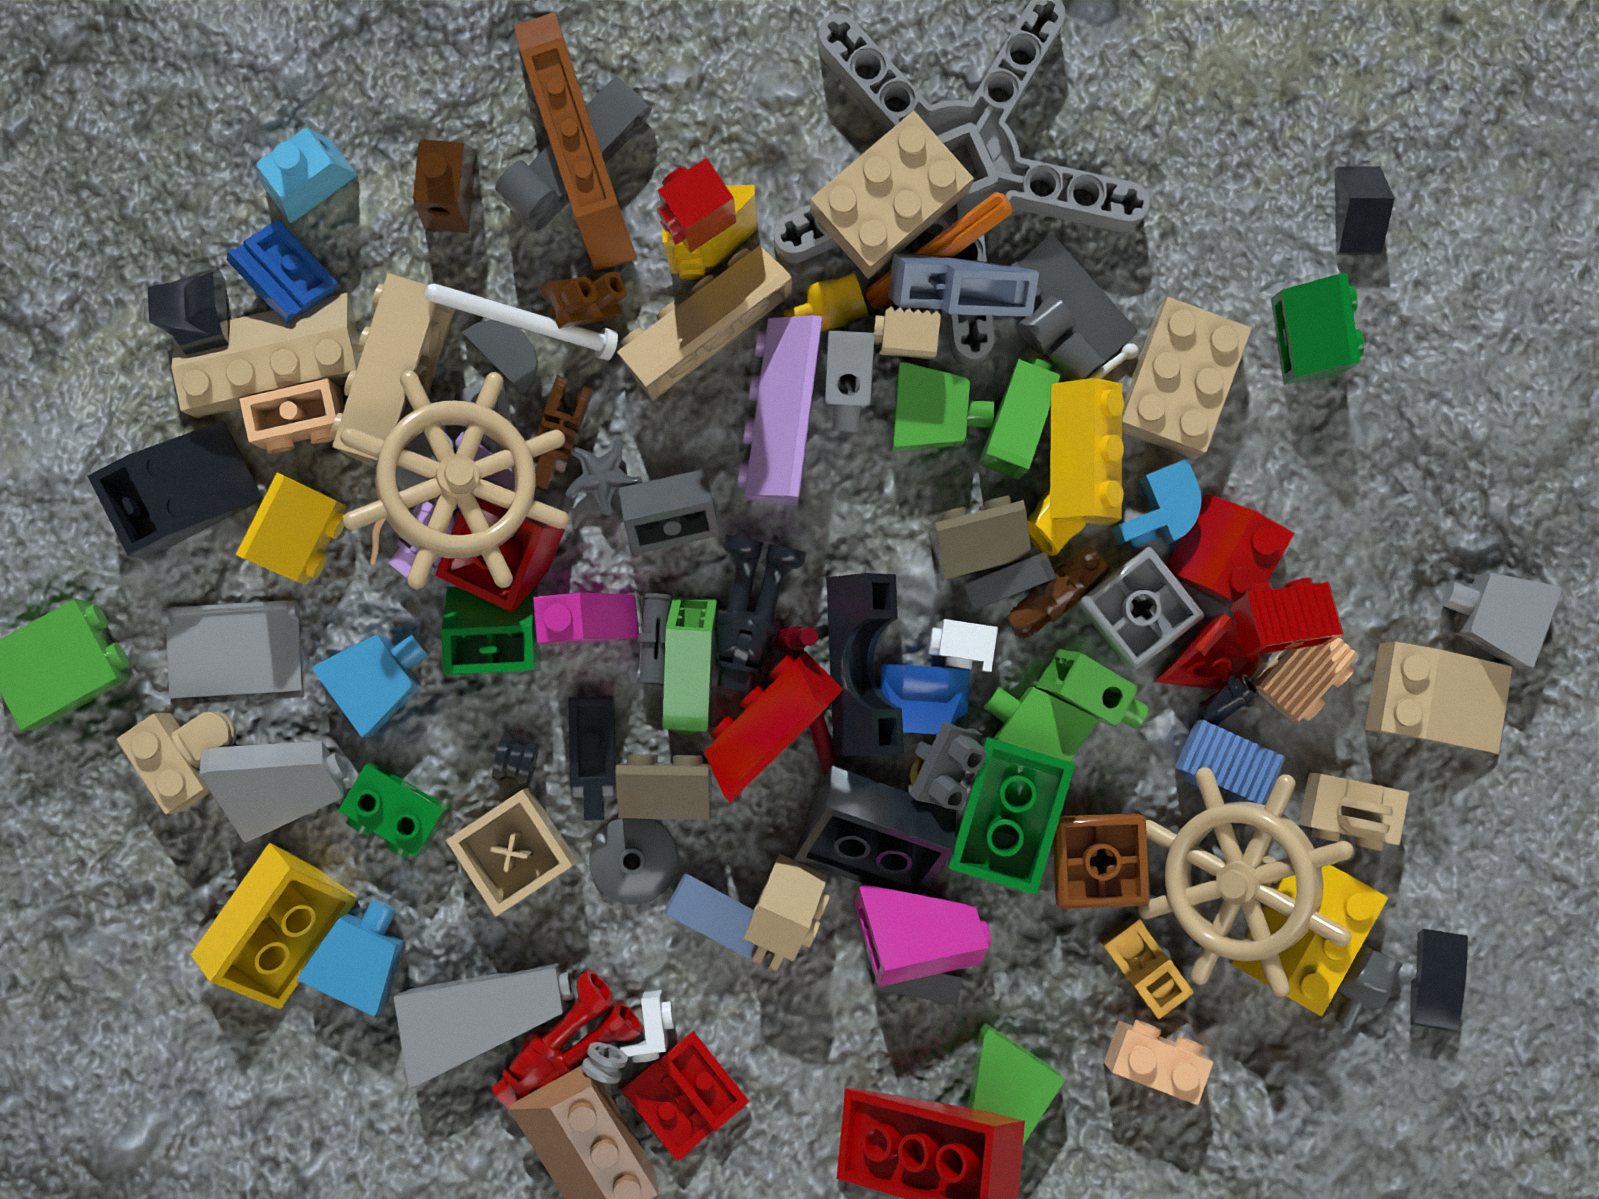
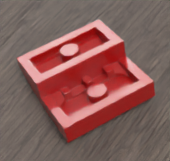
M691 1031L674 1044L659 1059L653 1061L619 1090L671 1157L677 1162L712 1131L716 1132L750 1102L694 1031Z

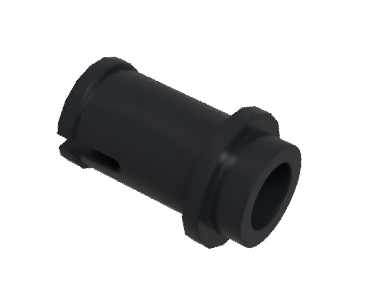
M1245 674L1239 677L1232 675L1229 677L1226 686L1199 703V709L1207 722L1218 726L1220 722L1243 706H1253L1255 703L1254 699L1259 696V693L1248 676Z

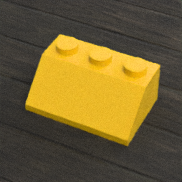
M725 185L734 197L737 222L691 253L683 242L674 245L662 227V243L671 274H679V278L685 280L705 278V273L716 272L757 229L754 185Z
M1089 378L1051 384L1050 519L1105 526L1114 525L1122 519V501L1124 496L1122 488V456L1124 453L1122 442V412L1124 409L1122 383Z
M269 843L190 955L209 982L281 1009L299 984L297 978L337 920L348 914L358 898L305 859Z
M1331 865L1321 867L1323 897L1319 914L1348 929L1351 933L1350 942L1345 946H1339L1309 929L1306 935L1296 944L1278 953L1290 986V991L1286 997L1321 1017L1389 898ZM1295 875L1280 879L1274 884V889L1296 900L1297 886ZM1265 904L1261 907L1270 933L1273 935L1289 918ZM1250 929L1248 930L1245 938H1252ZM1232 959L1231 965L1269 986L1261 960L1241 961Z

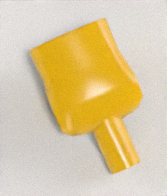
M855 272L836 279L824 280L809 285L806 290L807 303L783 311L785 317L822 316L821 332L823 333L837 329L851 321L869 316Z
M1050 490L1043 495L1032 514L1027 518L1030 541L1040 551L1046 552L1047 555L1051 556L1057 555L1064 545L1086 526V523L1050 519Z

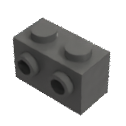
M706 469L619 488L623 522L633 555L720 536Z

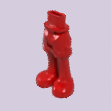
M588 969L578 977L576 985L578 998L570 1012L544 1033L542 1031H535L521 1042L520 1051L510 1066L507 1065L503 1069L504 1077L492 1087L494 1095L508 1110L509 1105L578 1068L584 1059L590 1057L587 1051L591 1043L601 1042L609 1044L614 1041H631L643 1032L641 1021L633 1010L625 1003L618 1002L584 1038L567 1050L562 1048L585 1024L601 1015L613 1003V996L609 986L593 970Z

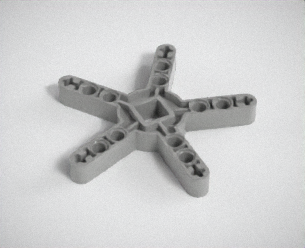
M1031 0L970 102L950 100L930 105L851 17L841 13L831 14L821 23L818 37V49L821 58L887 132L914 110L949 151L965 145L981 180L972 183L969 193L928 227L925 232L938 236L996 192L1003 193L1008 198L1013 209L1117 232H1128L1135 229L1147 214L1150 207V197L1142 185L1020 157L1016 138L1008 127L1007 122L1059 35L1065 19V7L1060 0ZM1042 16L1048 18L1049 21L1044 24L1039 36L1037 37L1032 34L1036 21H1039ZM833 36L835 39L840 40L845 37L846 45L844 46L840 41H835L832 44L830 43V38ZM1016 51L1024 52L1030 57L1032 62L1027 65L1016 64L1010 54ZM848 53H849V54H850V58H849V60L847 61V55H848ZM868 65L875 68L879 74L873 79L866 80L859 77L856 70ZM993 88L1003 89L1008 93L1010 99L1006 102H996L990 98L988 91ZM890 98H900L906 102L908 107L902 112H893L886 107L885 102ZM1034 181L1047 183L1051 189V195L1046 197L1035 195L1030 188V183ZM1077 190L1089 192L1094 199V204L1091 206L1079 205L1074 199L1073 192ZM1109 196V199L1106 203L1108 207L1106 210H1102L1101 207L1106 197ZM1123 200L1130 202L1129 209L1133 211L1131 215L1124 213V206L1121 205ZM810 205L785 215L779 219L774 228L775 252L779 258L788 263L802 262L839 246L810 213ZM809 222H814L817 239H814L813 230L809 231ZM793 231L796 237L801 236V244L794 247L791 241H786V233ZM982 235L966 248L974 254L976 261L987 262L984 235ZM947 314L953 357L964 366L973 367L980 365L986 360L994 345L992 315ZM976 321L973 327L974 340L982 342V344H980L977 352H971L970 345H962V343L965 342L969 333L968 323Z

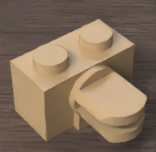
M203 712L182 727L179 726L171 713H154L116 738V740L166 815L183 812L211 793L199 776L201 752L208 748L231 747L236 740V728L233 721L227 715L220 712Z
M1309 772L1299 825L1312 827V837L1339 842L1341 833L1356 836V846L1383 851L1384 842L1400 845L1409 792Z
M779 853L743 938L757 945L752 962L760 965L766 951L769 950L774 954L768 969L777 972L783 957L794 962L801 945L810 948L820 926L819 920L830 897L823 893L828 878L827 874Z

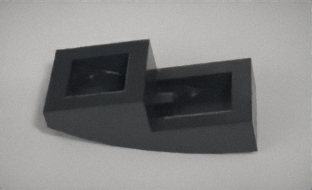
M1422 929L1417 933V977L1411 981V1025L1453 1032L1459 1029L1466 985L1468 935Z

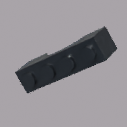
M861 573L826 577L830 676L844 689L831 702L834 756L904 754L902 708L891 703L883 695L877 684L873 666L874 651L881 633L889 624L898 619L896 574Z

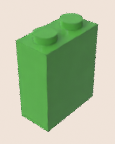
M73 599L0 639V693L20 730H39L132 679L126 669L129 666L128 657L119 644L111 641L105 629L109 626L108 620L98 605L92 604L91 601Z

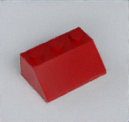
M806 651L795 661L789 655L786 656L769 673L775 681L765 691L759 686L753 689L739 704L745 711L735 721L728 715L709 734L715 741L704 753L723 796L730 803L844 690Z

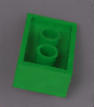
M987 737L983 747L987 757L981 769L975 772L956 831L954 852L948 859V869L1037 895L1076 763Z

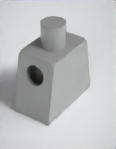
M828 331L825 404H834L832 431L859 432L860 406H870L874 333ZM844 374H852L856 377L855 392L849 395L840 392L841 376Z
M1487 573L1477 575L1472 588L1454 581L1450 582L1443 594L1442 606L1462 613L1456 628V633L1516 669L1534 668L1563 588L1501 574Z

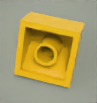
M276 473L235 555L293 581L308 585L310 579H316L325 566L327 555L323 553L330 539H336L344 528L343 518L345 515L343 513L347 505L280 473Z

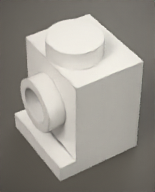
M944 619L941 621L940 629L932 628L929 654L946 657L945 666L972 669L974 661L980 662L978 671L992 672L998 627Z

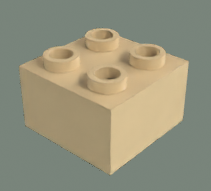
M530 787L519 791L446 840L495 917L578 863V860Z

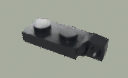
M615 696L568 697L570 787H573V798H584V821H601L605 819L604 797H614V786H616Z

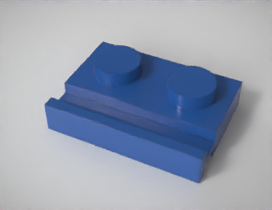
M279 219L243 241L242 246L237 249L232 248L227 253L229 264L286 324L292 321V317L298 313H304L336 291L338 282Z

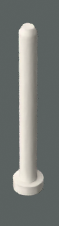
M429 284L425 289V297L431 302L595 350V356L600 359L610 360L617 347L618 333L615 330L603 328L598 333L578 326L559 329L555 319L442 285Z

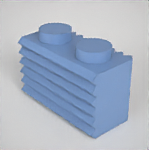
M1195 720L1182 753L1175 764V769L1186 773L1183 782L1199 789L1195 777L1197 770L1202 767L1210 768L1214 773L1219 789L1226 791L1225 801L1229 803L1252 802L1265 805L1286 757L1205 720Z

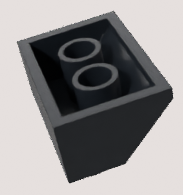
M832 766L814 795L794 852L793 860L866 885L922 895L954 852L957 810L917 801L906 791Z

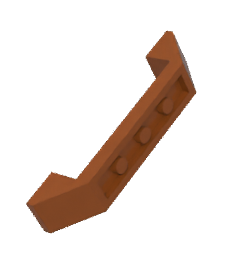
M556 12L514 25L529 80L576 222L595 272L598 273L637 260Z

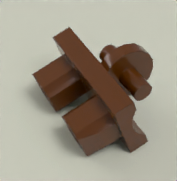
M617 272L548 282L541 288L544 296L553 304L550 308V315L556 319L559 329L572 326L581 327L583 324L615 319L622 314L617 302L627 296V291Z

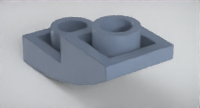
M684 873L663 913L747 959L755 947V944L743 939L754 910Z

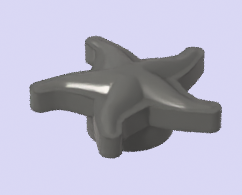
M615 440L612 449L600 458L588 451L575 447L572 449V455L580 460L583 474L566 491V496L573 499L580 493L594 494L604 514L607 517H611L614 513L611 502L615 492L621 487L643 483V480L639 476L630 477L620 469L623 444L620 440Z

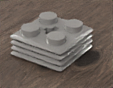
M1147 547L1137 553L1096 585L1078 602L1083 612L1130 670L1139 669L1204 617L1201 609L1151 547ZM1133 599L1137 602L1146 600L1150 606L1145 610L1148 616L1146 620L1141 616L1136 618L1132 616L1131 611L1134 608L1132 604Z

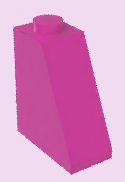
M571 593L533 597L538 644L554 647L638 639L635 594Z
M870 885L861 886L858 889L854 907L878 987L980 965L991 946V933L985 920L980 921L976 907L973 905Z

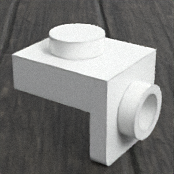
M662 990L644 992L641 998L646 1038L623 1041L620 1046V1050L627 1057L632 1056V1062L639 1063L659 1059V1052H666L669 1044L667 1029H674V1016L671 1001H663Z

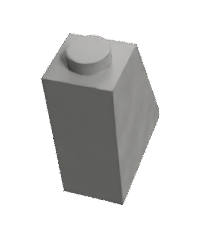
M323 741L208 748L201 752L199 776L239 836L246 843L344 798L343 779L347 778V771L340 756L337 753L331 755Z

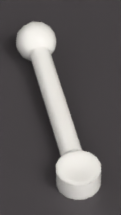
M1134 343L1124 344L1120 354L1086 379H1101L1126 359L1132 360L1136 358L1139 353L1137 345Z

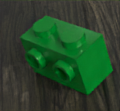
M368 763L365 764L338 811L348 817L345 823L352 829L367 836L371 832L376 833L387 840L384 846L389 851L407 859L410 854L417 857L425 853L451 807L381 765Z

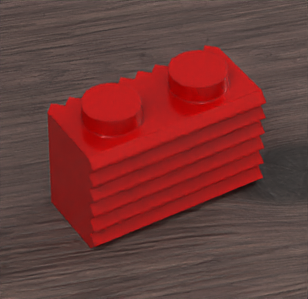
M1310 577L1300 578L1288 582L1281 589H1273L1271 583L1253 585L1244 590L1245 595L1231 606V610L1234 612L1233 619L1236 621V628L1239 630L1240 645L1243 647L1242 653L1245 656L1327 645L1344 635L1330 582L1328 581L1314 584Z

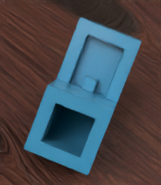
M1188 458L1147 474L1138 480L1151 512L1112 528L1111 530L1118 545L1130 541L1132 547L1135 548L1158 538L1155 532L1157 529H1159L1166 545L1181 538L1193 527L1200 513L1201 492Z

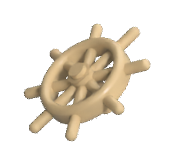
M406 371L401 375L400 383L414 411L398 422L385 441L353 428H347L341 433V442L345 446L378 458L375 472V487L378 501L346 513L343 518V524L349 530H356L386 518L401 538L419 549L407 578L409 586L413 589H421L425 586L436 556L461 559L479 555L483 556L495 584L498 587L506 588L511 585L513 577L499 546L514 535L526 516L558 529H563L569 524V516L566 512L534 500L536 473L533 458L561 447L565 442V436L560 430H552L525 441L519 431L507 419L493 411L503 386V377L499 373L492 372L486 376L476 403L452 400L431 404L417 374L413 371ZM444 425L466 427L456 454H454L442 428ZM424 432L437 461L404 448L411 440ZM484 434L490 437L502 449L500 452L475 462L473 461ZM399 466L430 478V480L398 492L396 467ZM512 467L514 492L485 481L482 478ZM475 496L509 510L497 523L489 527ZM434 498L436 506L427 527L409 512L408 508ZM457 508H460L472 534H445L453 512Z
M1202 767L1197 770L1195 777L1207 810L1188 821L1178 834L1152 820H1146L1147 839L1169 850L1165 865L1167 895L1150 899V903L1147 906H1138L1137 912L1143 919H1150L1173 912L1185 932L1202 946L1191 971V980L1195 984L1203 985L1208 981L1219 956L1241 961L1261 960L1272 993L1276 997H1285L1290 991V986L1278 953L1296 944L1306 935L1309 929L1339 946H1345L1351 940V933L1348 929L1319 914L1323 897L1321 867L1351 858L1354 852L1353 846L1347 841H1340L1314 849L1305 833L1295 822L1283 814L1295 788V780L1292 776L1284 774L1277 779L1266 806L1252 802L1224 804L1213 771L1210 768ZM1231 823H1243L1256 827L1244 855L1241 852ZM1213 829L1225 861L1199 847L1203 838ZM1272 837L1288 855L1287 858L1277 861L1273 857L1264 856ZM1192 864L1216 877V880L1192 887ZM1295 875L1297 886L1296 900L1274 889L1271 885L1277 883L1280 879ZM1222 897L1224 900L1214 922H1212L1199 904ZM1260 902L1289 918L1273 935L1270 933ZM1241 907L1252 938L1230 934V930Z

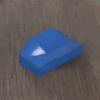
M881 664L879 688L891 703L902 708L904 733L937 735L943 722L953 725L959 717L967 714L970 670Z

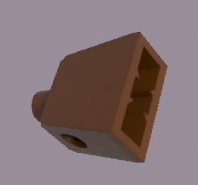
M420 139L413 203L425 230L469 234L477 152L465 143ZM436 207L444 208L448 212H438Z

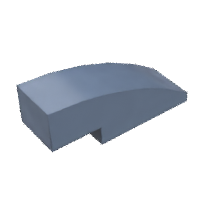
M894 253L888 298L899 308L943 309L947 314L1032 317L1039 272L1032 269L976 260Z

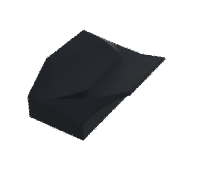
M219 267L199 272L174 282L148 287L149 323L172 335L185 355L229 345L225 278Z

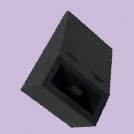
M223 420L129 454L87 476L127 556L143 560L157 555L264 499Z

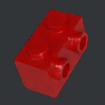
M707 158L690 169L682 166L672 171L663 179L662 184L664 186L658 189L662 205L657 208V212L662 219L660 223L674 245L683 242L690 253L737 222L734 197Z

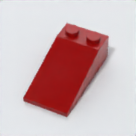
M845 1088L836 1179L903 1199H1018L1025 1120L973 1108L856 1088Z

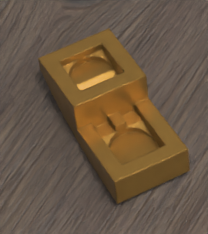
M1135 914L1099 940L1158 1020L1194 993L1173 962L1164 954Z

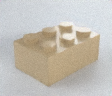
M913 110L811 197L810 213L869 279L893 258L894 253L898 254L964 198L969 193L974 178Z
M1167 297L1157 308L1124 397L1122 433L1194 460L1204 455L1209 447L1252 327Z

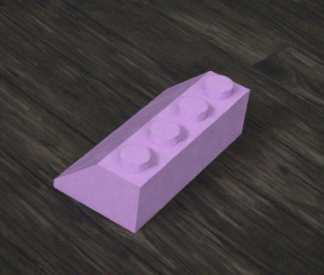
M822 316L768 318L767 331L758 330L755 357H762L763 362L761 375L752 374L749 400L757 401L755 418L747 417L743 442L744 444L751 445L749 462L741 461L738 477V487L746 488V500L798 506L821 337Z

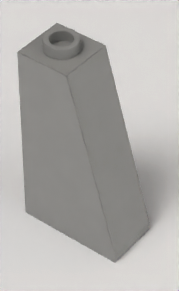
M561 962L406 989L394 996L408 1088L418 1086L563 1014L568 1007L567 1000L573 999L570 973H562Z

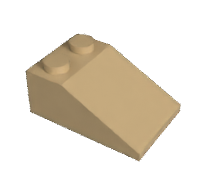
M1396 641L1379 643L1365 730L1499 754L1513 667L1449 651Z

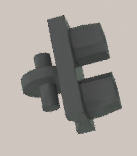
M943 722L933 744L920 742L917 745L915 753L925 761L909 794L917 801L937 804L955 810L962 809L968 794L967 789L960 783L966 771L975 773L981 769L987 757L986 751L979 745L983 735L976 729H963Z

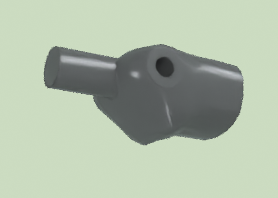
M1362 944L1338 987L1339 992L1347 997L1336 1021L1347 1028L1353 1029L1364 1006L1375 1009L1383 1007L1391 994L1394 980L1403 964L1370 946Z

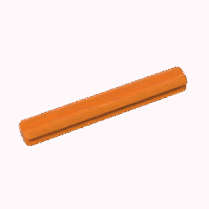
M996 192L916 251L914 255L953 258L1011 215L1013 211L1011 203L1003 193ZM891 271L865 291V297L874 309H884L893 302L888 298Z

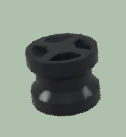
M503 736L495 755L492 779L503 781L509 778L516 780L519 786L528 787L536 767L539 744L528 742L525 745L515 743L513 738Z

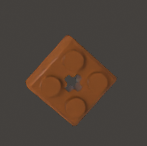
M1137 813L1060 816L1053 838L1056 904L1062 909L1147 906L1150 903L1145 816ZM1098 849H1102L1103 854L1111 857V863L1104 864L1103 872L1098 873L1097 867L1090 865V858L1097 855Z

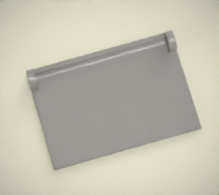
M297 600L162 609L161 619L163 625L166 626L169 699L303 691L300 618Z

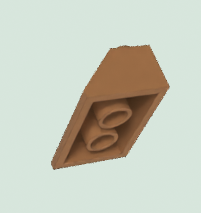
M581 1066L509 1105L511 1114L565 1199H652L658 1195L653 1165L603 1083L587 1076Z

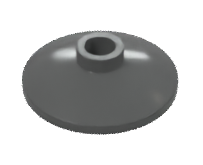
M617 818L605 825L595 837L590 849L589 867L594 882L606 896L623 904H643L662 895L671 885L677 872L678 851L673 837L659 822L653 819ZM636 853L640 857L641 864L639 868L629 869L624 863L626 854Z

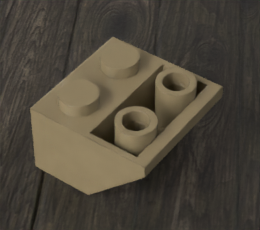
M1004 496L984 502V505L979 507V512L967 514L966 507H961L940 513V517L936 518L937 522L932 525L928 532L941 582L1031 558L1024 500L1011 503L1010 496Z
M657 754L627 755V762L616 765L618 817L709 820L711 818L712 768L710 764H702L703 755L673 756V763H658Z

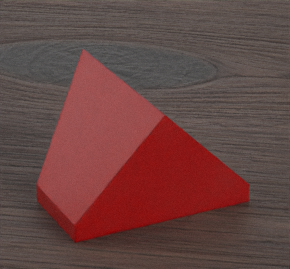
M1221 614L1211 616L1153 682L1220 690L1228 684V679L1232 675L1239 677L1245 674L1250 678L1264 662L1259 655L1245 656L1242 653L1243 647L1240 645L1241 639L1238 637L1239 630L1236 628V624L1231 617Z

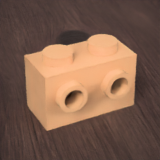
M328 378L239 398L248 442L259 448L267 449L269 454L290 451L294 449V442L310 439L312 444L334 441L335 439L331 438L332 424L336 415L339 412L343 413L345 408L341 388Z
M1135 1020L1133 1026L1118 1021L1103 1062L1114 1074L1198 1105L1214 1063L1202 1053L1204 1046L1181 1036L1177 1037L1176 1042L1159 1036L1161 1033L1159 1028L1139 1020Z

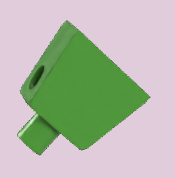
M900 362L897 369L891 452L900 453L963 446L966 441L967 426L992 428L994 402L969 400L970 379Z
M1056 649L1036 685V688L1093 715L1099 719V722L1115 727L1120 722H1123L1131 728L1137 729L1142 725L1149 711L1147 705L1134 698L1138 689L1135 684L1079 652Z
M998 686L983 707L1003 722L993 739L1067 761H1071L1099 721L1093 715L1034 687H1029L1021 699L1017 700Z

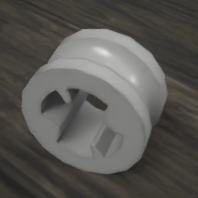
M601 1042L591 1043L587 1051L590 1058L584 1059L581 1066L583 1072L592 1079L603 1083H618L622 1075L619 1068L625 1067L628 1060L627 1055L615 1046Z

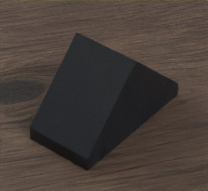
M1337 166L1334 169L1336 255H1380L1383 252L1395 199L1380 166Z

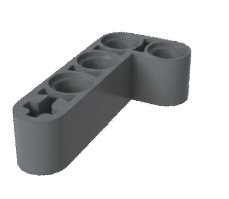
M619 77L606 84L586 105L605 164L645 123L652 110ZM551 143L529 166L523 160L513 163L501 175L495 186L501 201L535 232L544 228L570 202Z

